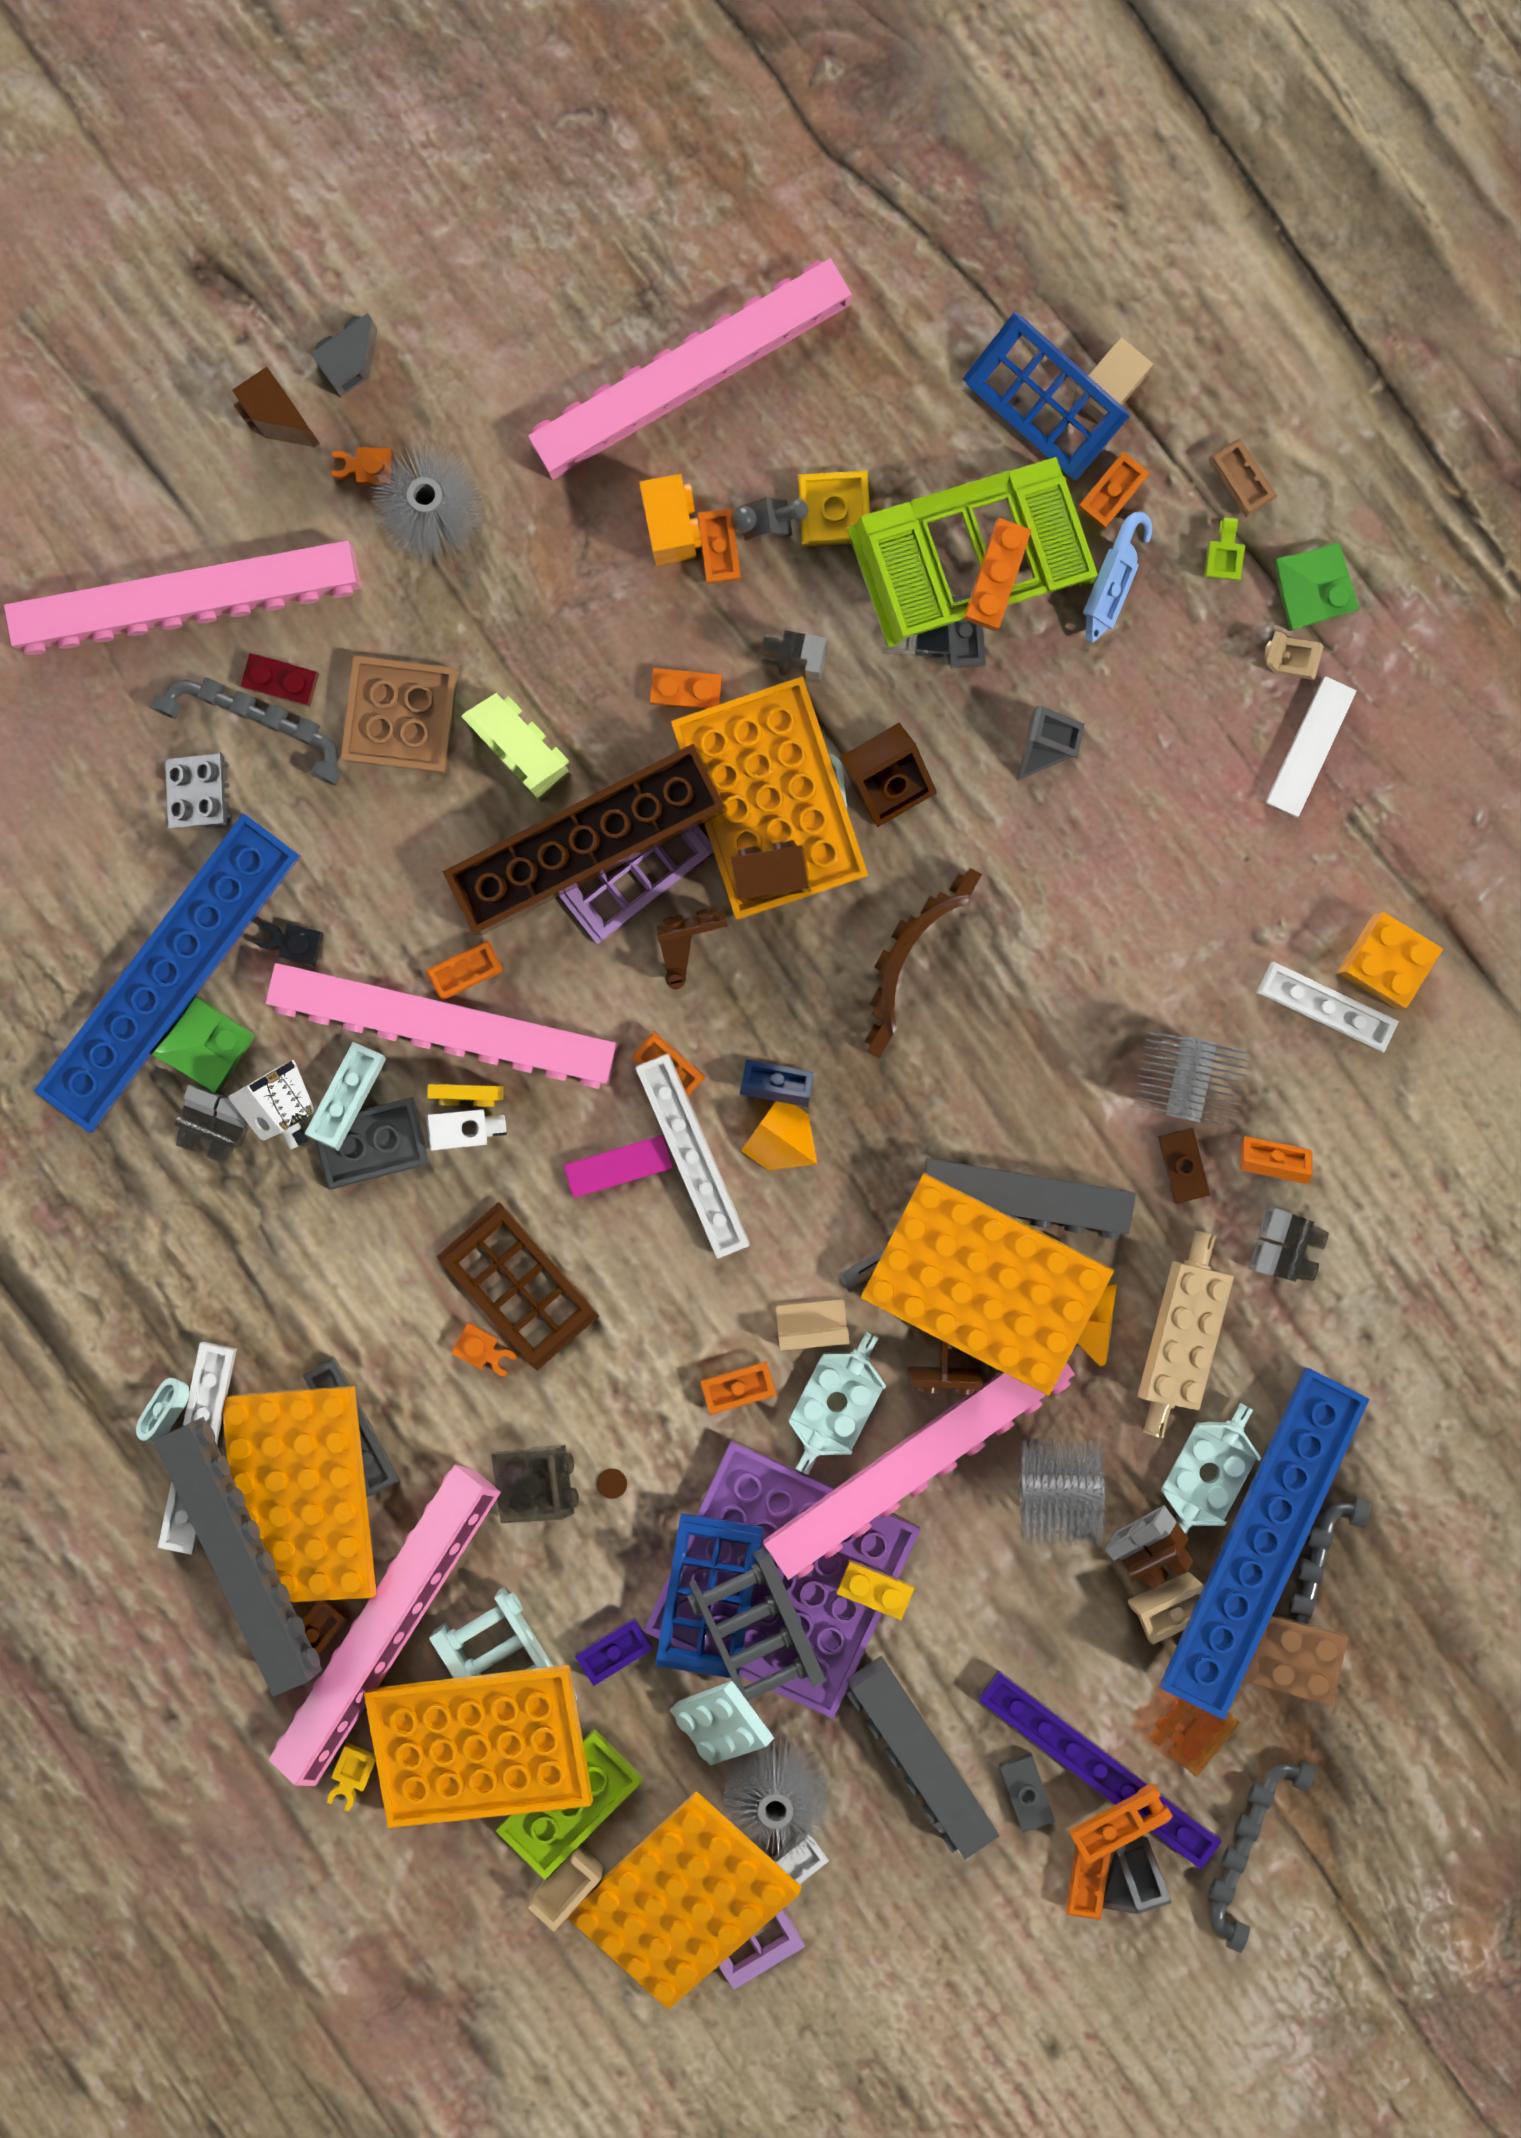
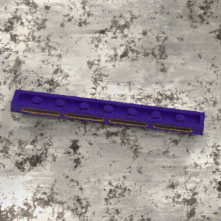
M998 1670L978 1696L982 1704L1115 1805L1137 1794L1141 1788L1149 1784L1000 1670ZM1160 1793V1801L1163 1805L1168 1806L1173 1816L1167 1823L1151 1832L1198 1868L1202 1869L1222 1843L1221 1839ZM1148 1806L1138 1810L1142 1818L1151 1812Z

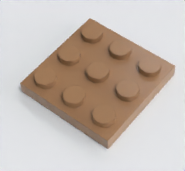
M353 656L341 760L446 774L459 670L452 667Z

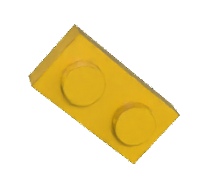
M849 1559L836 1594L902 1620L915 1588L912 1584Z

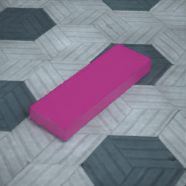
M664 1135L563 1165L573 1198L674 1168Z

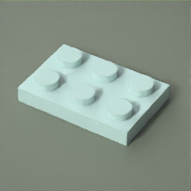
M733 1681L679 1700L669 1709L676 1718L678 1727L687 1733L695 1744L698 1754L709 1765L764 1748L774 1739Z

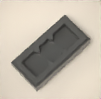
M1032 1753L1000 1763L999 1766L1022 1832L1025 1833L1056 1822Z

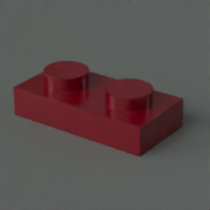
M249 653L240 687L310 707L319 673Z

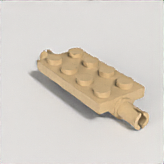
M1194 1230V1238L1188 1260H1184L1183 1263L1172 1261L1137 1396L1151 1402L1145 1426L1142 1430L1143 1433L1148 1435L1165 1437L1164 1433L1170 1410L1175 1408V1406L1200 1410L1234 1276L1213 1271L1211 1266H1208L1216 1235Z

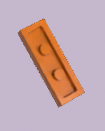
M1000 517L995 521L963 620L995 632L1000 628L1032 531L1031 529Z

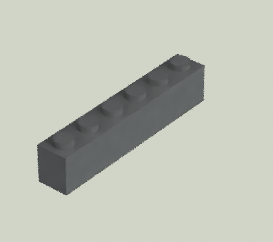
M926 1158L924 1173L1016 1219V1216L1030 1218L1029 1225L1050 1228L1051 1222L1064 1224V1231L1084 1234L1085 1228L1099 1230L1098 1236L1119 1240V1234L1129 1235L1136 1193L1131 1191Z
M878 1657L847 1678L852 1689L847 1693L848 1697L858 1711L864 1708L870 1716L866 1723L875 1738L878 1740L883 1736L890 1746L885 1749L886 1754L896 1768L902 1765L908 1775L903 1779L913 1795L917 1796L921 1793L927 1802L922 1807L933 1825L940 1822L945 1829L941 1836L953 1853L958 1849L966 1860L998 1838L999 1834L883 1657Z

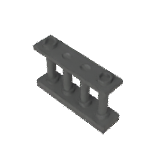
M766 1547L752 1552L757 1563L751 1565V1570L701 1593L696 1581L693 1580L689 1582L693 1594L687 1596L695 1616L703 1614L731 1680L750 1706V1700L797 1677L801 1679L807 1677L813 1687L826 1681ZM755 1583H759V1585L766 1583L771 1594L765 1597L766 1601L715 1625L707 1606ZM770 1614L774 1617L780 1614L784 1626L779 1628V1633L729 1656L722 1637ZM785 1645L787 1648L794 1646L798 1657L793 1659V1664L743 1688L735 1669Z

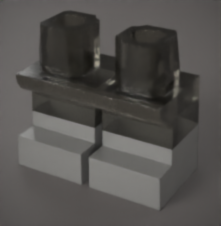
M787 630L784 631L783 638L764 635L760 654L762 664L778 667L780 676L788 674L792 668L805 670L808 682L821 684L827 655V639Z
M188 1085L181 1115H179L175 1123L176 1126L180 1127L176 1145L190 1151H196L201 1137H207L212 1139V1143L206 1157L220 1163H226L234 1148L241 1147L250 1126L228 1097L225 1098L224 1095L213 1093L198 1085Z
M1267 1206L1259 1236L1287 1244L1288 1246L1283 1247L1257 1239L1248 1268L1294 1282L1297 1279L1314 1281L1319 1269V1263L1303 1259L1307 1245L1324 1250L1329 1233L1318 1226H1314V1221Z

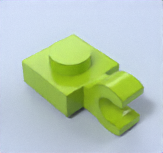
M1224 517L1220 521L1218 531L1219 542L1210 541L1208 543L1204 578L1236 582L1241 580L1245 545L1235 544L1238 519Z

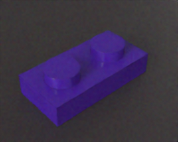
M634 1617L576 1653L575 1658L592 1685L595 1686L653 1650V1645Z

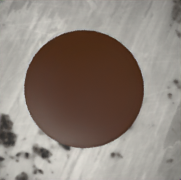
M607 1469L599 1475L597 1487L604 1497L615 1499L622 1496L626 1491L627 1479L620 1470Z

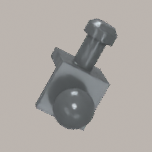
M765 497L735 508L731 514V524L735 530L743 532L744 541H751L769 534L790 536L793 535L790 520L800 521L805 519L808 514V506L800 498L792 500L788 505L787 500Z

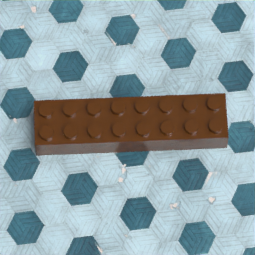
M691 744L442 872L473 935L482 936L729 810L698 747Z

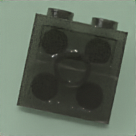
M566 1445L538 1446L528 1450L500 1451L491 1454L495 1486L501 1491L497 1498L500 1523L563 1520L575 1514L574 1509L578 1506L579 1495L576 1488H571L569 1474L574 1470V1459L571 1453L566 1452Z

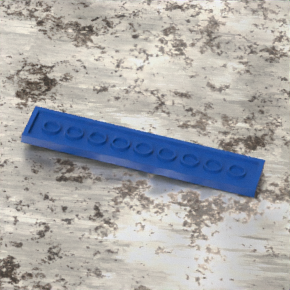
M242 813L34 1092L87 1132L93 1133L301 855L248 815Z
M1304 1368L1159 1684V1688L1225 1720L1366 1409L1369 1398L1310 1368Z

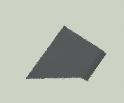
M1037 706L1031 713L1017 781L1069 758H1078L1085 724L1043 706Z
M1148 1837L1130 1842L1115 1850L1107 1876L1103 1909L1140 1914L1171 1904L1170 1896Z

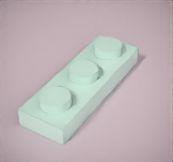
M352 1042L305 1132L308 1138L339 1151L386 1061L384 1055Z

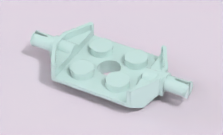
M865 1331L862 1341L853 1352H823L789 1418L790 1425L805 1445V1452L796 1466L797 1470L801 1472L803 1470V1473L809 1475L817 1457H820V1455L852 1454V1448L882 1390L886 1387V1384L869 1361L870 1354L879 1339L875 1335H872L870 1339L871 1333ZM834 1392H841L847 1398L846 1406L838 1411L830 1409L827 1405L828 1396Z
M1242 1403L1239 1404L1231 1421L1227 1420L1226 1423L1209 1421L1197 1422L1161 1488L1165 1498L1177 1514L1175 1517L1178 1520L1177 1523L1186 1535L1193 1525L1225 1526L1227 1522L1224 1519L1256 1459L1261 1460L1260 1455L1244 1433V1426L1253 1409ZM1206 1463H1214L1217 1466V1475L1211 1481H1204L1199 1475L1200 1468Z

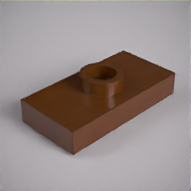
M1194 1128L1158 1136L1174 1203L1178 1204L1210 1196Z

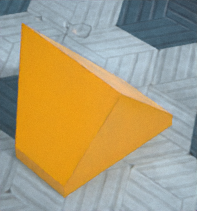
M775 1101L740 1151L768 1171L816 1165L817 1159L809 1114L794 1104Z
M1118 1283L1106 1286L1077 1342L1100 1367L1105 1365L1107 1360Z

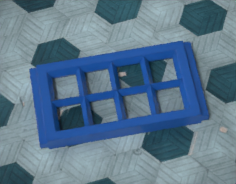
M1016 312L1010 316L962 378L967 383L966 385L1049 459L1057 457L1060 469L1075 481L1078 480L1131 416L1120 403L1024 317ZM1021 336L1038 349V352L1023 371L1006 357L1007 353ZM1044 356L1061 370L1046 391L1028 377ZM1000 362L1018 376L1002 397L985 382ZM1067 377L1084 391L1068 412L1051 397ZM1023 382L1040 396L1039 400L1025 417L1008 403ZM1090 397L1107 411L1091 432L1074 418ZM1046 403L1063 417L1048 437L1030 423ZM1069 423L1086 437L1070 458L1053 443Z
M685 1513L680 1514L655 1666L731 1678L721 1656L703 1653L706 1633L710 1631L703 1615L702 1621L676 1617L679 1595L689 1596L693 1594L691 1589L681 1587L684 1565L710 1569L707 1590L714 1588L717 1571L741 1575L751 1570V1565L757 1563L752 1552L760 1549L763 1533L762 1526ZM689 1535L715 1539L712 1561L686 1557ZM722 1541L748 1545L744 1567L718 1563ZM754 1584L741 1590L739 1597L728 1596L718 1602L738 1605L736 1615L748 1610L751 1605ZM674 1625L700 1630L696 1652L671 1648ZM747 1626L729 1634L733 1635L729 1656L743 1650ZM740 1667L735 1669L738 1675Z

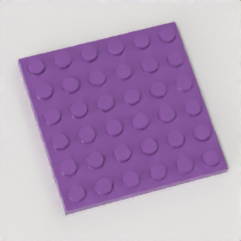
M731 1440L697 1516L762 1526L761 1549L765 1547L764 1539L836 1488ZM881 1514L870 1521L872 1527L867 1532L857 1538L850 1535L841 1542L843 1548L828 1559L824 1555L812 1563L814 1569L800 1579L793 1576L788 1580L772 1557L826 1681L813 1687L807 1677L804 1679L797 1677L771 1691L834 1719L849 1686L847 1678L855 1673L882 1615L877 1610L836 1594V1590L849 1559L897 1579L899 1578L921 1529L919 1526L893 1514L885 1518ZM689 1535L686 1557L712 1561L715 1539ZM722 1541L718 1563L744 1567L748 1545ZM684 1565L681 1587L691 1589L689 1582L695 1580L700 1591H707L710 1569ZM717 1571L714 1587L740 1574ZM670 1574L644 1628L645 1633L660 1639ZM759 1583L754 1584L750 1608L766 1601L765 1597L771 1595L766 1583L759 1585ZM740 1591L730 1596L739 1597ZM679 1595L676 1617L702 1621L703 1614L695 1616L687 1596ZM723 1602L711 1604L710 1613L715 1624L735 1616L738 1605ZM770 1614L747 1625L743 1650L779 1633V1628L784 1626L780 1614L775 1617ZM674 1625L671 1645L683 1650L696 1652L700 1630ZM707 1631L703 1653L721 1656L711 1632ZM733 1635L722 1637L728 1654H730ZM785 1645L740 1667L739 1676L756 1682L793 1664V1659L798 1657L794 1646L787 1648Z

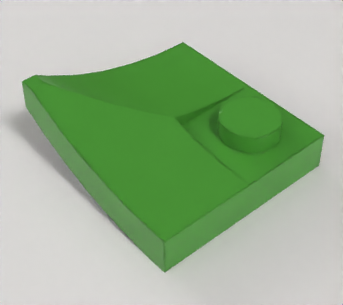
M1340 542L1311 551L1281 557L1274 561L1280 596L1290 631L1350 614L1360 609Z
M195 997L179 1022L152 1055L191 1077L213 1093H220L256 1035L203 998Z

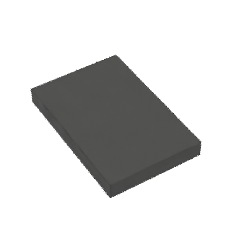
M414 1097L360 1110L339 1151L316 1141L328 1190L431 1164Z

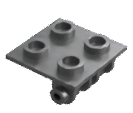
M223 753L165 759L168 829L213 824L214 826H228V819H231V815L229 814V802L225 801V799L230 798V794L224 793V788H229L230 784L224 783V781H228L227 767H229V763L225 762Z

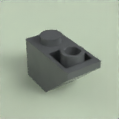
M368 313L363 317L356 316L350 319L344 325L343 331L334 337L328 336L322 339L316 345V350L310 353L340 397L369 378L377 328Z

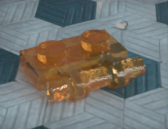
M1176 1697L1174 1699L1176 1704L1165 1717L1161 1716L1155 1723L1157 1727L1149 1738L1158 1746L1167 1737L1171 1738L1174 1744L1167 1751L1168 1754L1197 1777L1238 1727L1240 1722L1229 1712L1225 1720ZM1188 1712L1194 1719L1181 1732L1176 1726Z

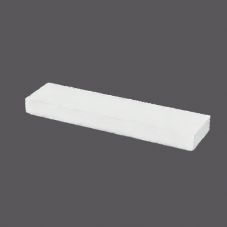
M1326 676L1322 678L1266 799V805L1294 818L1299 817L1357 690Z
M1275 962L1270 963L1256 993L1381 1053L1385 1052L1399 1021Z

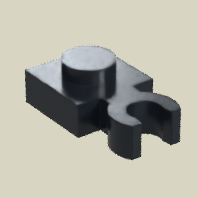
M262 923V928L272 931L273 939L268 943L258 941L257 945L260 948L272 950L279 946L281 947L279 957L315 966L323 932L287 923L285 933H283L274 924Z

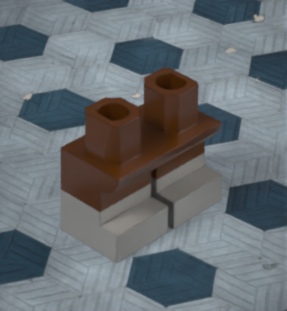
M1165 1506L1115 1531L1105 1548V1551L1113 1560L1120 1558L1128 1567V1576L1132 1582L1141 1577L1151 1589L1162 1585L1166 1581L1169 1574L1163 1565L1167 1564L1176 1576H1180L1186 1573L1193 1563V1559L1184 1548L1189 1538Z

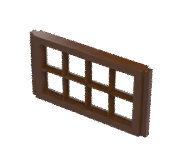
M500 1201L436 1256L448 1272L537 1371L600 1316ZM501 1225H504L517 1242L498 1258L483 1241ZM479 1246L493 1263L473 1280L459 1262ZM523 1247L537 1262V1265L520 1280H517L504 1263ZM499 1269L513 1286L493 1302L479 1285ZM544 1270L557 1287L542 1301L537 1303L524 1286ZM519 1292L533 1309L513 1325L499 1308ZM564 1293L577 1310L558 1326L544 1309L559 1295ZM539 1314L553 1331L533 1348L519 1331Z

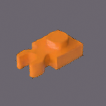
M357 447L356 457H350L344 451L332 452L334 460L345 461L346 465L341 471L333 470L331 475L337 480H347L352 475H356L357 485L382 486L385 484L389 486L382 477L386 476L393 480L391 478L393 476L389 473H391L390 471L393 468L390 463H393L394 452L392 448Z
M471 1322L467 1323L451 1354L480 1370L488 1362L492 1365L494 1372L500 1376H506L509 1370L500 1365V1358L506 1356L515 1360L518 1356L512 1349L503 1348L499 1350L495 1346L499 1338Z

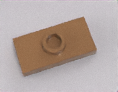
M1240 438L1208 459L1245 518L1276 499L1277 495Z

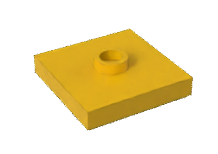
M868 470L798 474L799 498L808 506L807 517L800 520L802 547L852 544L847 528L855 525L861 516L870 514Z

